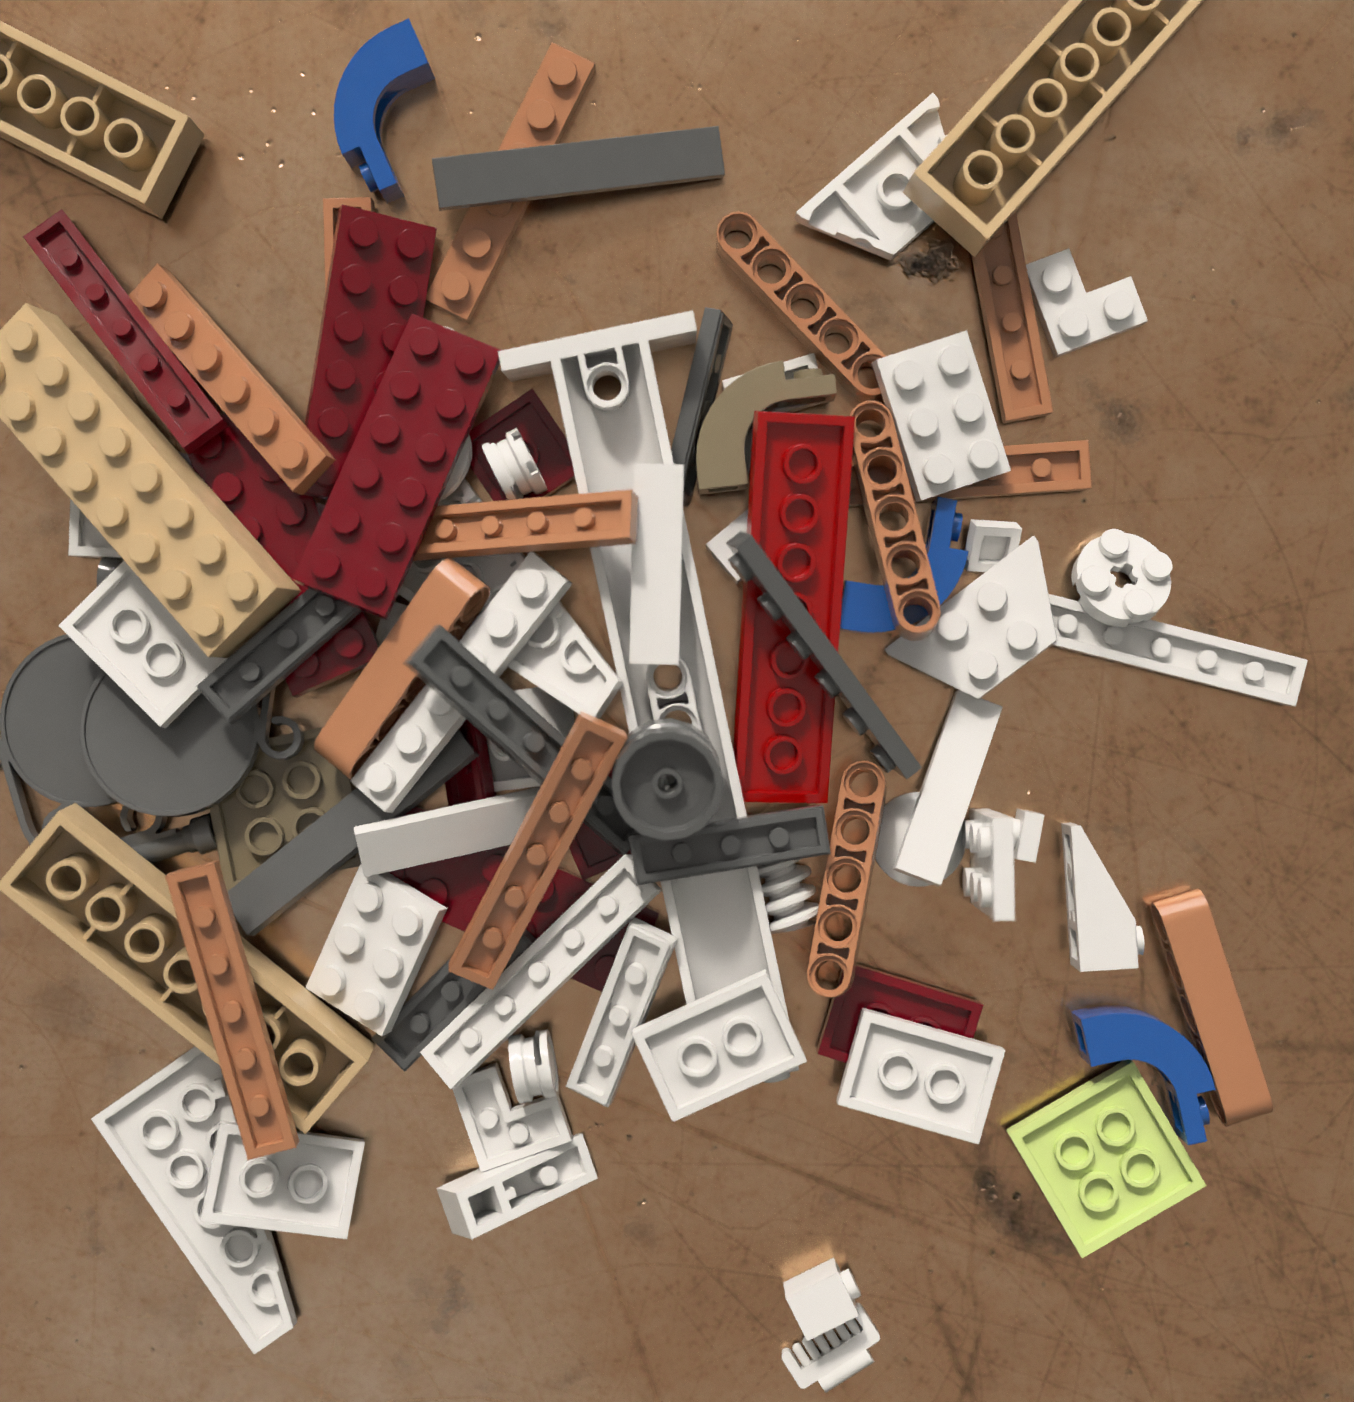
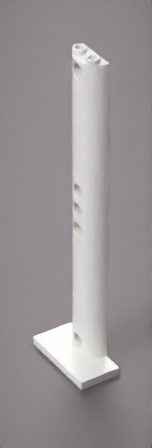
M693 311L498 351L502 372L510 382L551 373L554 374L579 494L633 490L634 463L674 464L651 352L696 343L697 328ZM605 375L614 376L621 382V391L612 400H602L594 394L596 381ZM683 511L679 665H677L682 672V679L672 689H664L656 684L654 671L659 665L629 664L632 544L591 547L590 550L616 673L623 682L620 692L629 734L632 730L649 721L665 719L670 712L675 710H681L690 716L692 725L709 737L719 755L724 790L718 811L709 821L712 822L747 815ZM664 774L659 778H663L665 785L675 782V777L671 774ZM757 866L661 881L671 933L673 936L678 937L674 948L686 1004L766 969L788 1017ZM799 1066L763 1082L773 1083L785 1080L790 1077V1072L798 1071Z

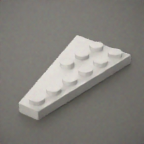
M464 478L460 486L449 497L439 502L438 506L479 503L483 501ZM523 553L452 558L490 588V595L486 604L468 630L525 559ZM445 559L413 561L399 595L411 602L429 574ZM560 601L508 665L509 668L578 714L582 711L597 719L602 717L623 685V682Z
M194 1047L98 1113L91 1120L255 1355L291 1330L297 1323V1318L271 1230L201 1222V1213L219 1121L236 1123L237 1121L221 1066L197 1047Z

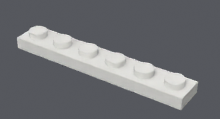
M529 552L460 640V643L494 674L500 677L573 583L539 555ZM426 684L351 779V782L384 812L393 813L466 718Z
M1049 594L1058 640L1051 646L1286 706H1296L1308 661L1306 659L1153 620L1130 623L1127 627L1110 626L1090 616L1083 609L1079 601Z
M623 855L501 974L493 990L486 988L420 1052L450 1089L457 1088L654 899L662 889L656 883L636 885L631 855Z

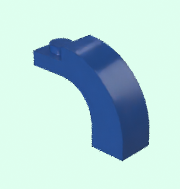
M409 18L379 32L357 51L340 79L334 103V127L343 157L351 168L359 165L370 192L379 190L387 204L404 197V193L383 147L382 125L384 117L398 97L435 79Z
M937 497L932 501L925 541L940 605L958 583L969 552L950 548L951 541L958 542L963 514L955 512L957 500ZM916 568L908 578L915 576L918 573V569ZM847 580L843 582L840 631L858 634H879L895 630L883 585H872ZM910 605L903 610V616L909 624L918 622L929 615L927 610L920 605Z
M1100 1005L1071 1011L1080 1055L1085 1062L1093 1067L1122 1060H1139L1155 1066L1165 1085L1176 1135L1187 1145L1207 1142L1204 1125L1210 1124L1209 1112L1204 1098L1197 1096V1094L1216 1090L1202 1056L1183 1035L1155 1016L1127 1006Z

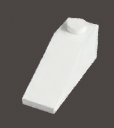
M1071 822L1061 823L1070 965L1080 972L1139 968L1138 955H1143L1145 948L1141 926H1136L1134 916L1082 827Z
M578 1133L573 1135L571 1142L481 1172L479 1168L438 1187L437 1191L452 1234L474 1239L598 1179L583 1134Z

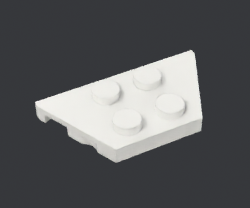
M934 93L929 95L796 212L795 220L799 224L888 260H892L935 221L911 201L903 191L913 172L947 136L944 135L938 110L940 104Z
M1033 535L940 606L941 614L937 625L927 638L920 641H910L900 637L884 650L889 656L977 699H981L1058 641L1038 540ZM927 616L925 619L919 622L916 626H922L927 624L930 621L929 616Z

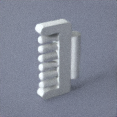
M856 1302L859 1313L856 1319L861 1328L855 1319L846 1322L852 1334L848 1332L844 1324L836 1327L835 1329L840 1335L841 1341L833 1329L825 1332L824 1334L831 1343V1347L822 1334L813 1338L822 1353L818 1351L812 1340L807 1341L805 1337L803 1338L802 1343L810 1354L811 1360L799 1343L793 1344L792 1349L802 1366L790 1348L782 1350V1360L800 1388L805 1389L818 1381L822 1389L827 1393L874 1363L868 1348L879 1342L880 1335L860 1303Z

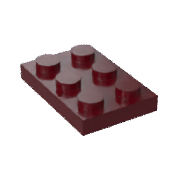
M857 964L851 988L845 994L832 998L816 1051L818 1055L847 1063L862 1007L973 1039L984 1005L977 1000ZM842 968L837 981L836 988H838L842 984V981L844 979V972Z

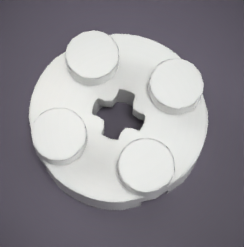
M1109 529L1102 536L1090 541L1076 559L1071 574L1072 585L1074 586L1076 583L1077 591L1081 596L1078 601L1090 616L1110 626L1127 627L1130 623L1150 620L1165 604L1171 590L1170 573L1172 571V562L1165 553L1160 552L1145 539L1133 534L1124 533L1118 529ZM1110 572H1124L1129 576L1132 584L1127 583L1123 588L1115 585L1116 577Z

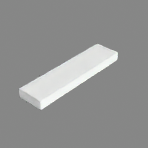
M634 463L633 491L638 496L637 539L636 544H632L629 664L679 665L684 465Z
M957 690L954 693L893 870L937 887L942 885L1001 714L1002 706L982 698L977 699L961 690Z
M541 787L354 827L364 877L511 845Z
M635 917L629 922L566 1084L567 1088L607 1108L611 1105L636 1045L632 1036V1029L644 1024L678 937Z

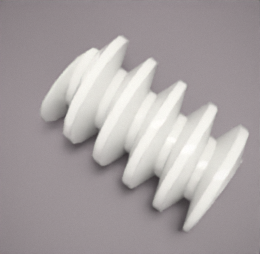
M801 859L757 866L759 877L765 878V883L761 885L763 896L769 897L770 902L765 904L767 915L774 916V921L769 923L771 934L795 931L816 924V921L809 919L817 915L819 904L805 901L815 894L816 889L813 884L800 883V881L812 873L809 866L795 864Z

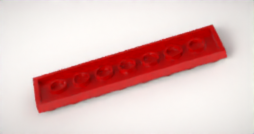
M754 411L747 533L753 536L838 652L855 416ZM751 579L747 583L743 582L733 752L744 802L828 804L835 697L833 699L830 698L816 681L814 675L820 670L812 659L808 657L803 661L790 646L786 637L792 632L780 618L774 622L761 607L757 598L763 593Z

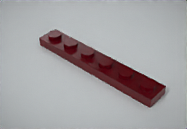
M62 209L23 236L189 455L228 427V424Z

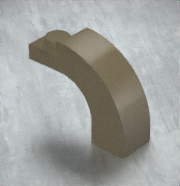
M782 360L754 368L727 386L710 407L699 433L696 452L699 495L747 489L748 479L744 446L747 436L753 427L754 411L771 412L784 407L834 402L837 395L835 374L823 375L822 369L812 368L796 371L793 373L794 379L786 380L784 361Z

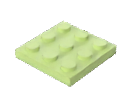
M1132 1060L1120 1062L1006 1129L1081 1258L1086 1257L1207 1186Z

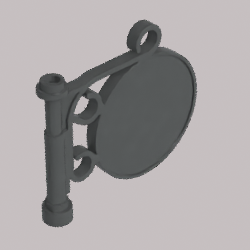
M103 557L97 570V587L124 561L123 559ZM103 670L89 689L80 718L82 753L89 771L99 786L120 804L141 813L160 817L188 816L217 805L231 795L247 777L254 765L259 748L273 759L280 761L289 760L297 756L302 750L304 732L301 726L291 718L284 716L272 717L275 688L263 697L261 708L258 702L234 724L228 723L201 693L167 728H163ZM271 722L277 726L286 725L292 729L294 740L287 750L277 752L271 748L269 744Z
M67 634L45 642L32 651L19 664L7 684L1 703L0 770L3 769L21 830L29 845L39 834L32 822L19 776L39 794L61 803L57 809L49 812L45 817L42 830L58 811L74 803L81 807H100L119 803L110 797L93 778L85 762L80 743V718L84 701L89 689L102 672V669ZM123 805L120 813L121 824L125 831H135L136 825L133 821L134 810ZM210 813L192 818L189 825L183 826L181 830L180 828H174L162 833L160 832L165 827L168 817L155 816L153 825L147 830L120 838L151 864L187 852H199L204 855L217 851Z

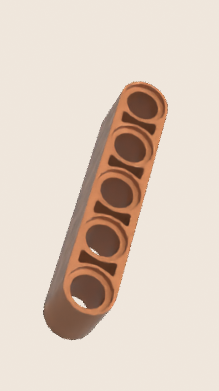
M740 211L724 216L718 224L716 232V248L721 260L811 354L814 353L815 358L828 372L835 374V379L852 397L860 402L881 399L880 388L870 389L863 386L858 380V371L864 367L873 368L872 362L886 357V355L755 218L748 213ZM733 230H741L748 234L751 242L744 248L736 249L729 246L724 238ZM773 264L782 270L784 277L777 283H766L759 277L758 270L764 265ZM797 299H809L816 306L817 313L811 318H799L791 310V304ZM830 333H840L848 339L850 348L844 353H832L827 349L824 338Z
M864 401L858 404L850 414V416H855L852 461L893 625L896 632L902 638L910 641H920L927 638L934 631L941 614L940 603L893 417L890 410L884 404L877 401ZM871 420L877 422L883 432L876 437H866L858 431L857 426L861 422ZM876 466H884L892 471L894 479L887 484H878L870 479L868 472ZM887 512H896L904 517L906 526L898 531H890L882 526L879 518ZM899 558H907L916 564L918 573L911 578H901L893 572L891 564ZM910 605L923 606L929 614L930 621L922 626L911 625L905 620L903 610Z
M452 558L441 561L429 574L315 740L314 750L351 780L426 685L422 679L403 663L435 625H441L454 638L460 641L486 604L490 595V588Z
M870 761L852 763L844 771L840 785L830 841L831 854H828L807 969V980L811 989L823 997H839L845 994L851 988L855 977L887 796V781L884 774L875 763ZM861 773H870L878 778L876 791L867 797H860L852 791L853 780ZM855 819L868 823L870 830L868 838L858 845L847 843L844 838L845 826ZM846 866L857 868L861 874L859 887L850 893L839 891L835 884L837 872ZM836 914H846L852 922V932L843 941H834L827 933L828 920ZM829 961L838 963L844 972L842 984L833 990L824 988L818 979L820 967Z
M1197 888L1151 903L1153 920L1194 1047L1208 1066L1216 1090L1209 1091L1221 1123L1227 1127L1273 1112V1103L1218 931L1204 894Z

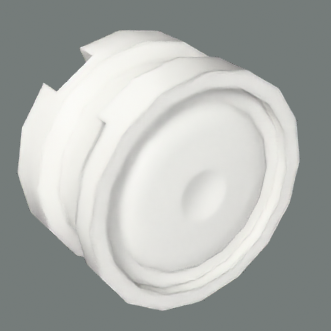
M517 428L507 432L506 439L498 442L497 445L495 443L490 444L489 442L482 445L488 462L508 500L522 499L523 496L531 492L538 495L547 490L542 475Z
M548 1029L536 1031L535 1036L525 1038L522 1034L510 1036L508 1041L509 1062L518 1102H531L533 1097L537 1095H543L546 1099L558 1097L557 1063L552 1038Z

